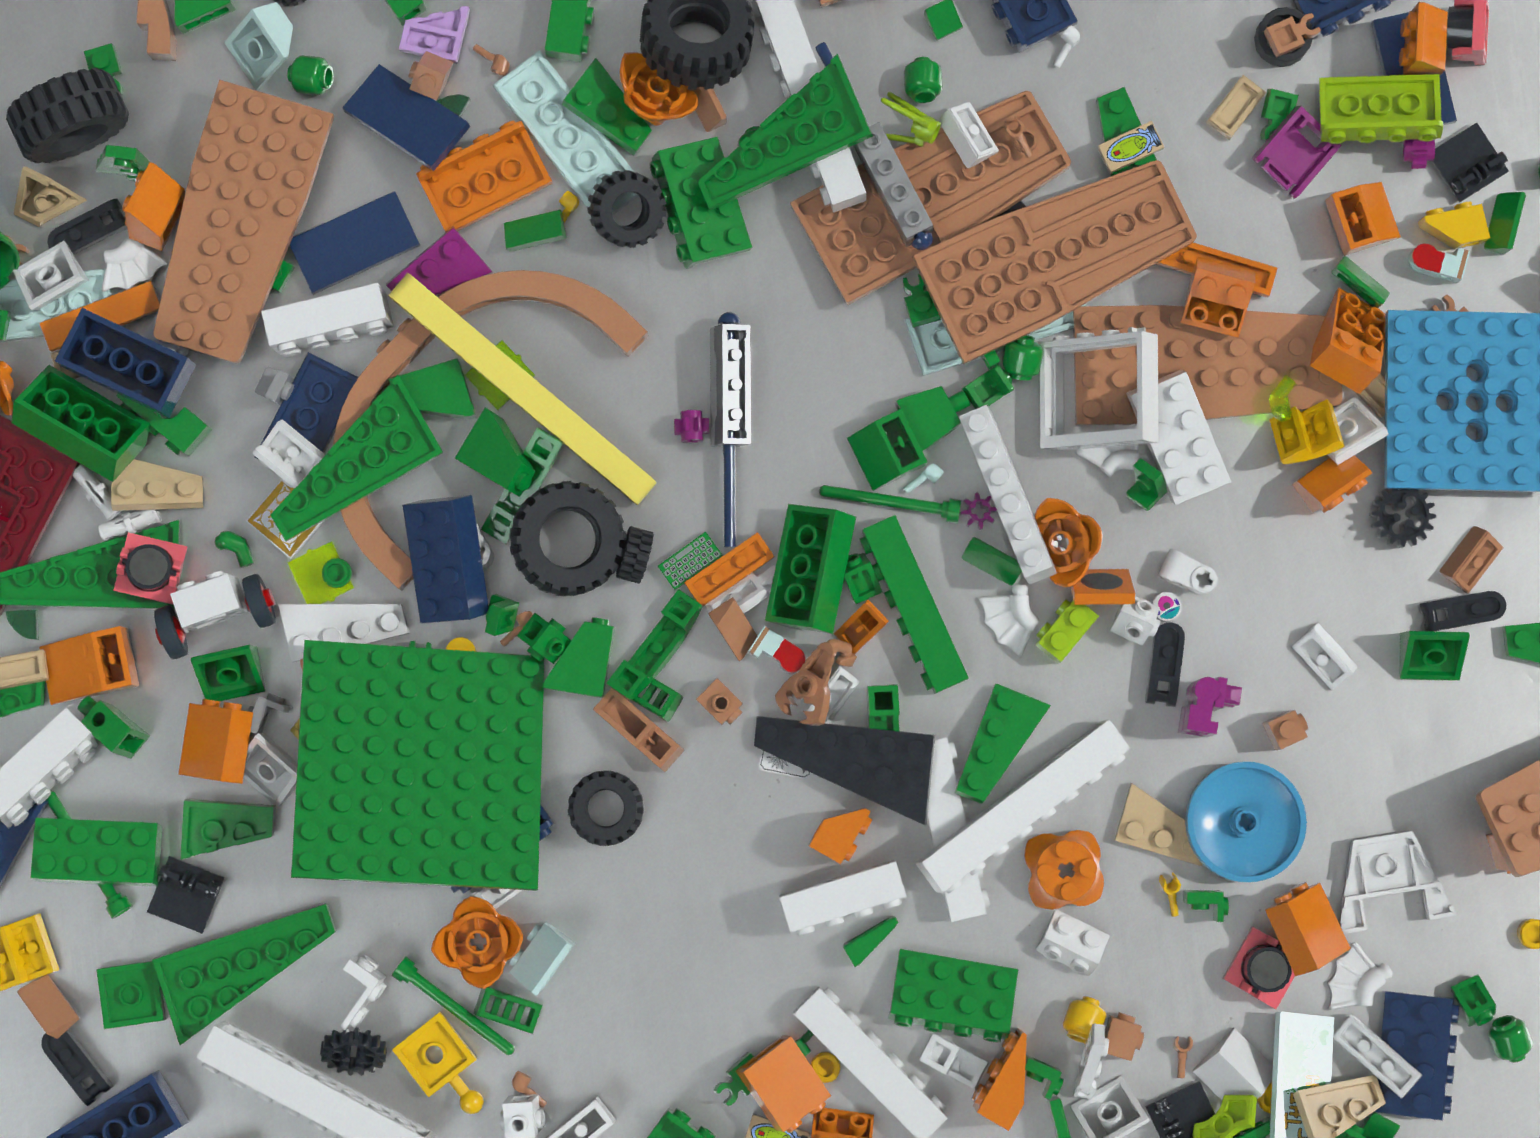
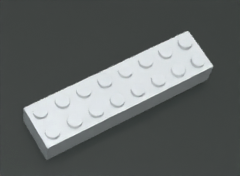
M226 1021L213 1026L197 1056V1059L203 1062L202 1067L215 1074H218L219 1071L230 1076L229 1081L241 1088H245L247 1085L257 1090L255 1094L257 1097L270 1103L275 1100L283 1104L282 1109L285 1112L296 1117L302 1114L311 1119L309 1124L321 1131H326L328 1128L337 1133L336 1138H434L436 1135L435 1132Z

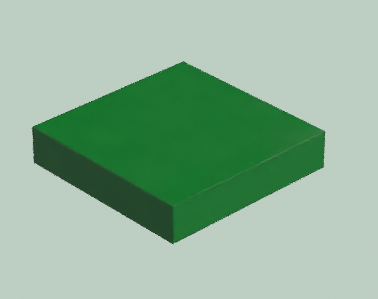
M153 961L96 969L104 1029L166 1020L163 992Z

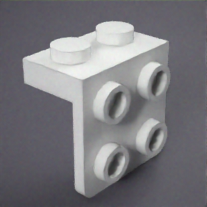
M366 955L363 958L356 956L349 959L343 968L345 972L367 986L340 1027L343 1030L360 1025L369 1013V1010L365 1007L369 1002L377 1001L387 987L383 983L387 976L377 969L379 964Z

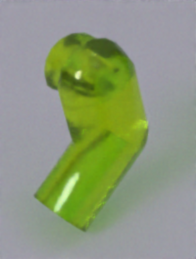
M1286 375L1269 395L1272 415L1281 422L1289 420L1292 415L1288 395L1296 386V382Z

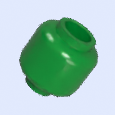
M301 55L289 66L287 78L297 93L322 95L332 86L334 73L333 68L325 58Z
M918 57L909 63L904 69V89L906 94L918 103H929L935 100L943 89L941 66L928 57Z
M1026 335L1005 345L1003 368L1009 373L1011 378L1031 380L1032 376L1040 373L1043 348L1040 344L1034 342V337Z
M1512 1015L1502 1016L1493 1021L1488 1037L1495 1055L1502 1060H1509L1512 1063L1525 1059L1526 1054L1533 1046L1525 1022Z

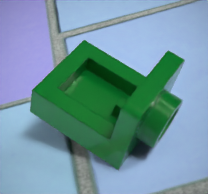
M997 365L961 389L973 407L977 409L984 405L990 406L1013 391L1014 387L1008 372Z

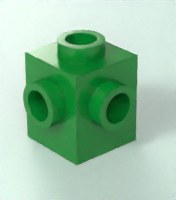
M536 613L532 615L517 635L518 638L530 646L527 649L529 654L540 662L545 657L553 664H555L571 642V639L563 634L566 629L553 618L547 622Z

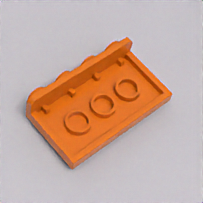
M509 121L500 126V131L490 136L489 134H483L473 140V145L465 149L458 147L451 150L447 158L443 159L434 171L425 165L420 167L421 171L417 172L416 175L445 232L452 226L457 231H460L553 184L522 121Z

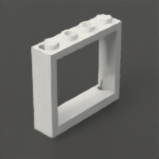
M1145 327L1128 328V333H1120L1119 330H1103L1101 336H1095L1094 333H1077V338L1069 339V336L1060 335L1055 336L1053 341L1040 342L1043 348V358L1040 367V449L1065 451L1159 443L1157 334L1146 332ZM1137 346V428L1064 435V354Z

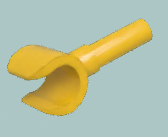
M566 191L559 200V203L565 207L562 211L564 224L568 216L578 208L580 202L578 197L570 191Z
M1172 872L1173 880L1170 883L1166 884L1163 875H1160L1159 883L1168 895L1171 916L1176 917L1179 915L1176 893L1180 890L1181 884Z

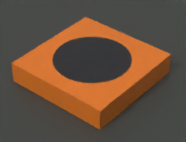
M1088 569L1085 576L1070 587L1075 605L1135 604V590L1129 569Z

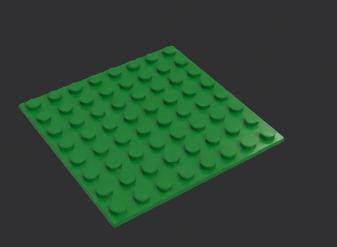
M304 640L291 878L537 891L544 658L540 662L532 655Z

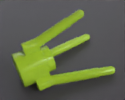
M888 92L887 96L896 103L886 98H881L883 104L913 120L911 132L915 134V137L886 134L888 140L912 143L923 147L925 142L932 144L935 141L941 127V122L927 116L892 92Z

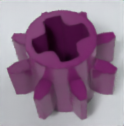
M1406 139L1403 141V161H1410L1411 169L1426 168L1427 161H1434L1435 140L1424 142L1419 139Z
M701 410L681 411L680 419H674V434L681 435V442L683 443L703 442V434H709L710 432L709 418H703Z
M976 492L974 501L971 502L969 499H964L963 502L968 508L961 511L960 515H967L969 519L967 527L972 523H976L979 530H982L984 521L991 524L994 523V519L990 514L997 511L995 506L991 507L988 503L991 500V496H988L985 500L980 499L979 493ZM976 504H980V508L987 511L982 515V519H979L977 514H972L971 512L976 507Z

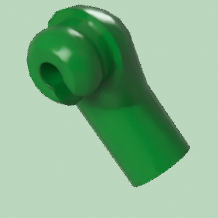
M223 531L216 536L215 546L219 550L227 549L234 552L240 568L254 564L247 540L244 537L231 531Z

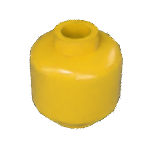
M1083 996L1082 1000L1070 1002L1063 1021V1027L1068 1032L1067 1036L1069 1038L1086 1044L1092 1024L1104 1025L1106 1012L1099 1007L1100 1002L1098 1000Z

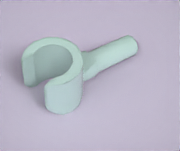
M931 464L926 467L919 477L903 488L909 493L927 478L935 484L944 471L938 465Z

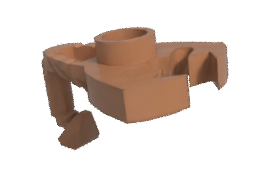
M830 639L817 646V649L805 660V664L802 665L800 671L791 676L776 693L775 699L780 710L787 715H791L790 705L798 706L792 697L794 694L797 699L804 698V703L815 706L813 711H803L807 719L799 723L810 726L824 724L830 704L828 681L834 657L839 652L840 655L835 663L852 667L857 656L852 653L851 644L837 639Z

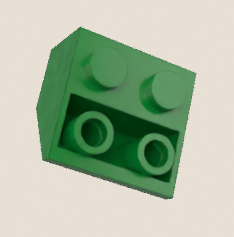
M902 409L874 421L847 437L872 491L926 466L928 462Z

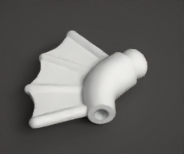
M127 235L118 247L104 251L106 269L102 291L106 292L113 288L128 290L139 282L152 281L155 272L164 265H167L168 260L144 244L130 239L129 235Z
M1114 424L1107 431L1137 428V424ZM1140 444L1078 449L1076 451L1078 455L1100 466V469L1108 477H1111L1120 469L1134 470L1133 465L1140 458L1147 463L1149 460L1147 454L1139 453Z
M1014 584L1012 586V595L983 596L979 598V601L982 602L985 609L984 624H987L994 630L998 639L997 643L1012 647L1017 656L1021 657L1031 632L1037 626L1040 619L1030 609V595H1027L1028 587L1026 585Z
M1353 942L1348 954L1340 959H1336L1337 968L1335 976L1331 981L1327 982L1332 992L1329 1010H1337L1355 1005L1373 1006L1375 991L1387 983L1385 980L1393 976V972L1387 963H1382L1379 967H1376L1356 942Z

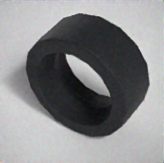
M1283 7L1276 8L1265 15L1256 28L1254 36L1256 50L1263 60L1270 65L1285 67L1291 66L1303 58L1311 47L1313 38H1303L1305 44L1302 47L1297 48L1291 53L1276 57L1272 48L1267 43V38L1263 31L1273 23L1293 17L1295 23L1298 24L1304 14L1297 9ZM1306 22L1307 28L1312 30L1311 23Z

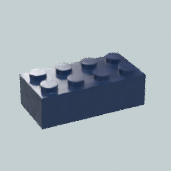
M81 308L55 359V362L63 368L170 418L196 367V364L188 357L84 308Z
M472 495L426 499L402 505L420 623L471 620L486 615L489 605Z
M158 1070L46 1138H164L189 1123V1120Z

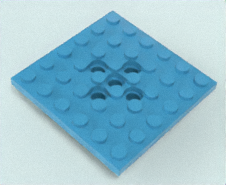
M1386 311L1385 427L1387 428L1388 435L1385 436L1384 489L1540 492V313ZM1467 367L1476 369L1478 373L1476 381H1472L1467 377ZM1437 396H1444L1447 399L1448 408L1446 410L1441 409L1437 405ZM1468 396L1474 397L1477 400L1478 407L1475 411L1466 405V398ZM1497 397H1502L1506 400V411H1501L1496 406ZM1468 425L1476 428L1478 433L1476 440H1472L1466 435Z

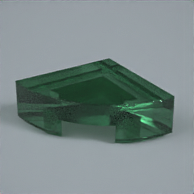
M461 94L450 95L437 100L438 103L460 117L471 101L469 97Z
M38 610L6 611L9 624L18 634L28 639L39 640Z

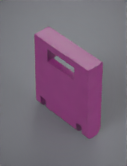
M1296 106L1252 157L1256 163L1262 161L1264 157L1266 158L1260 167L1285 191H1288L1294 185L1289 192L1293 199L1297 198L1342 146L1341 144L1320 142L1315 148L1297 130L1307 125L1320 138V124L1302 106Z

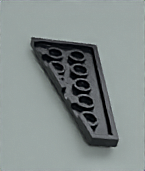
M757 716L754 739L755 747L918 823L927 825L935 735L828 723L820 726H810L799 723L800 720Z

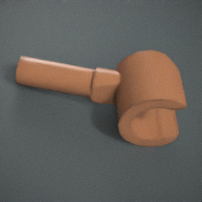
M477 44L473 47V51L493 62L490 69L492 72L501 76L507 75L510 63L503 55L490 53Z
M1015 116V119L1018 121L1017 129L1010 130L1006 121L1004 122V128L1009 135L1015 137L1025 157L1028 158L1033 154L1023 135L1024 124Z
M525 611L516 616L519 626L515 627L513 631L509 632L500 641L504 647L519 634L532 617V612Z
M1177 1036L1173 1041V1048L1178 1052L1177 1078H1185L1187 1052L1191 1050L1193 1040L1189 1036L1187 1038V1048L1182 1049L1178 1045L1179 1036Z
M517 1071L512 1079L513 1088L525 1095L537 1094L528 1087L532 1078ZM539 1096V1106L543 1108L547 1102Z

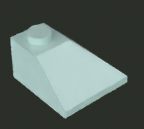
M277 2L251 9L224 42L255 90L262 88L289 55L293 25Z

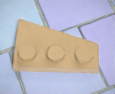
M134 459L116 480L112 482V511L203 508V477Z
M1130 783L1114 841L1202 866L1188 841L1185 820L1136 785Z
M1375 1075L1298 1090L1293 1094L1308 1138H1335L1386 1104Z

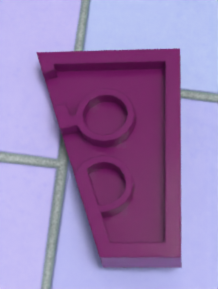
M452 226L389 280L386 286L392 291L401 279L409 273L434 295H438L464 282L492 273V270L455 227Z

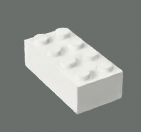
M379 283L261 311L269 346L279 355L283 354L284 357L301 354L300 349L312 347L313 350L324 349L330 346L329 342L341 340V343L353 342L359 339L358 335L370 333V336L382 335L388 332L387 328L394 327L386 292Z
M1178 370L1158 379L1159 443H1149L1147 445L1157 469L1163 473L1170 501L1178 505L1230 483L1231 480L1187 372ZM1136 388L1126 394L1137 418Z
M67 708L60 712L0 768V821L8 829L13 824L17 826L22 823L29 815L27 811L35 803L37 805L43 803L51 795L50 789L58 782L62 784L67 781L74 773L72 769L79 762H87L96 753L95 748L98 744L92 733Z
M894 860L779 895L790 932L796 931L798 936L815 931L814 925L825 922L827 927L844 922L843 916L854 913L856 918L873 913L872 907L882 904L885 909L902 904L901 898L907 897L897 863Z

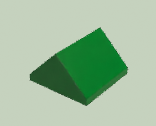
M1406 631L1400 633V679L1460 680L1470 638L1469 632Z
M249 644L191 657V664L203 695L207 700L224 701L266 691L257 646Z

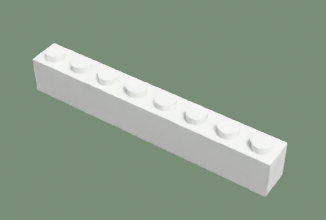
M753 0L749 4L754 18L760 17L763 27L759 28L763 43L764 45L770 44L773 54L769 55L772 67L775 72L780 70L783 78L782 81H779L784 98L791 97L808 84L812 76L817 72H821L794 0ZM850 148L810 165L814 178L820 177L823 188H820L819 191L825 206L830 204L833 213L866 201V191Z
M1110 719L1100 721L915 864L936 892L946 891L948 894L962 885L960 879L966 874L970 873L971 876L976 874L986 866L984 861L991 855L998 857L1009 848L1007 844L1015 837L1021 839L1033 830L1031 825L1038 819L1044 821L1056 812L1054 807L1061 801L1065 804L1079 795L1078 788L1085 783L1089 786L1103 776L1100 772L1108 765L1110 768H1113L1125 759L1123 754L1130 747Z

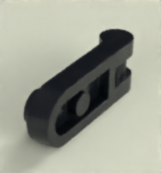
M117 198L109 200L55 228L48 236L47 244L49 249L65 241L73 255L116 233L127 230V226H125L126 218L120 210L122 206ZM110 215L113 222L105 225L102 217Z
M1486 591L1421 603V613H1425L1427 623L1424 624L1425 631H1440L1497 620L1506 611L1505 598L1496 591ZM1444 609L1446 620L1438 621L1436 610Z
M1166 622L1160 625L1154 635L1145 703L1155 704V702L1166 703V706L1176 707L1185 643V633L1182 627L1176 623ZM1158 681L1169 682L1168 690H1157Z
M69 1030L58 1039L46 1033L43 1035L41 1046L44 1053L85 1105L90 1106L96 1101L97 1095L101 1092L106 1093L113 1087L108 1077L100 1071ZM90 1076L94 1083L86 1087L82 1081Z

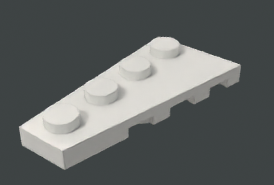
M278 604L292 662L303 659L304 640L369 644L409 634L402 604Z

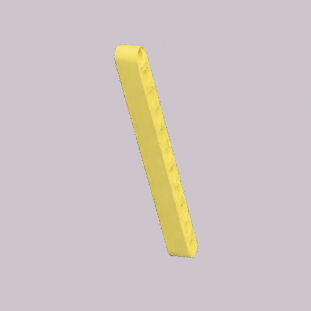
M407 273L388 296L552 435L564 442V445L636 505H639L656 485L657 482L412 275Z

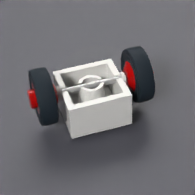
M223 571L205 576L206 581L195 584L194 581H190L177 586L178 591L170 594L176 612L170 605L160 607L154 611L155 633L160 645L164 646L171 659H178L188 654L186 633L189 630L195 631L246 612L252 614L260 628L276 623L273 608L275 601L271 590L266 588L261 577L258 574H253L243 578V590L238 577L228 573L223 574Z

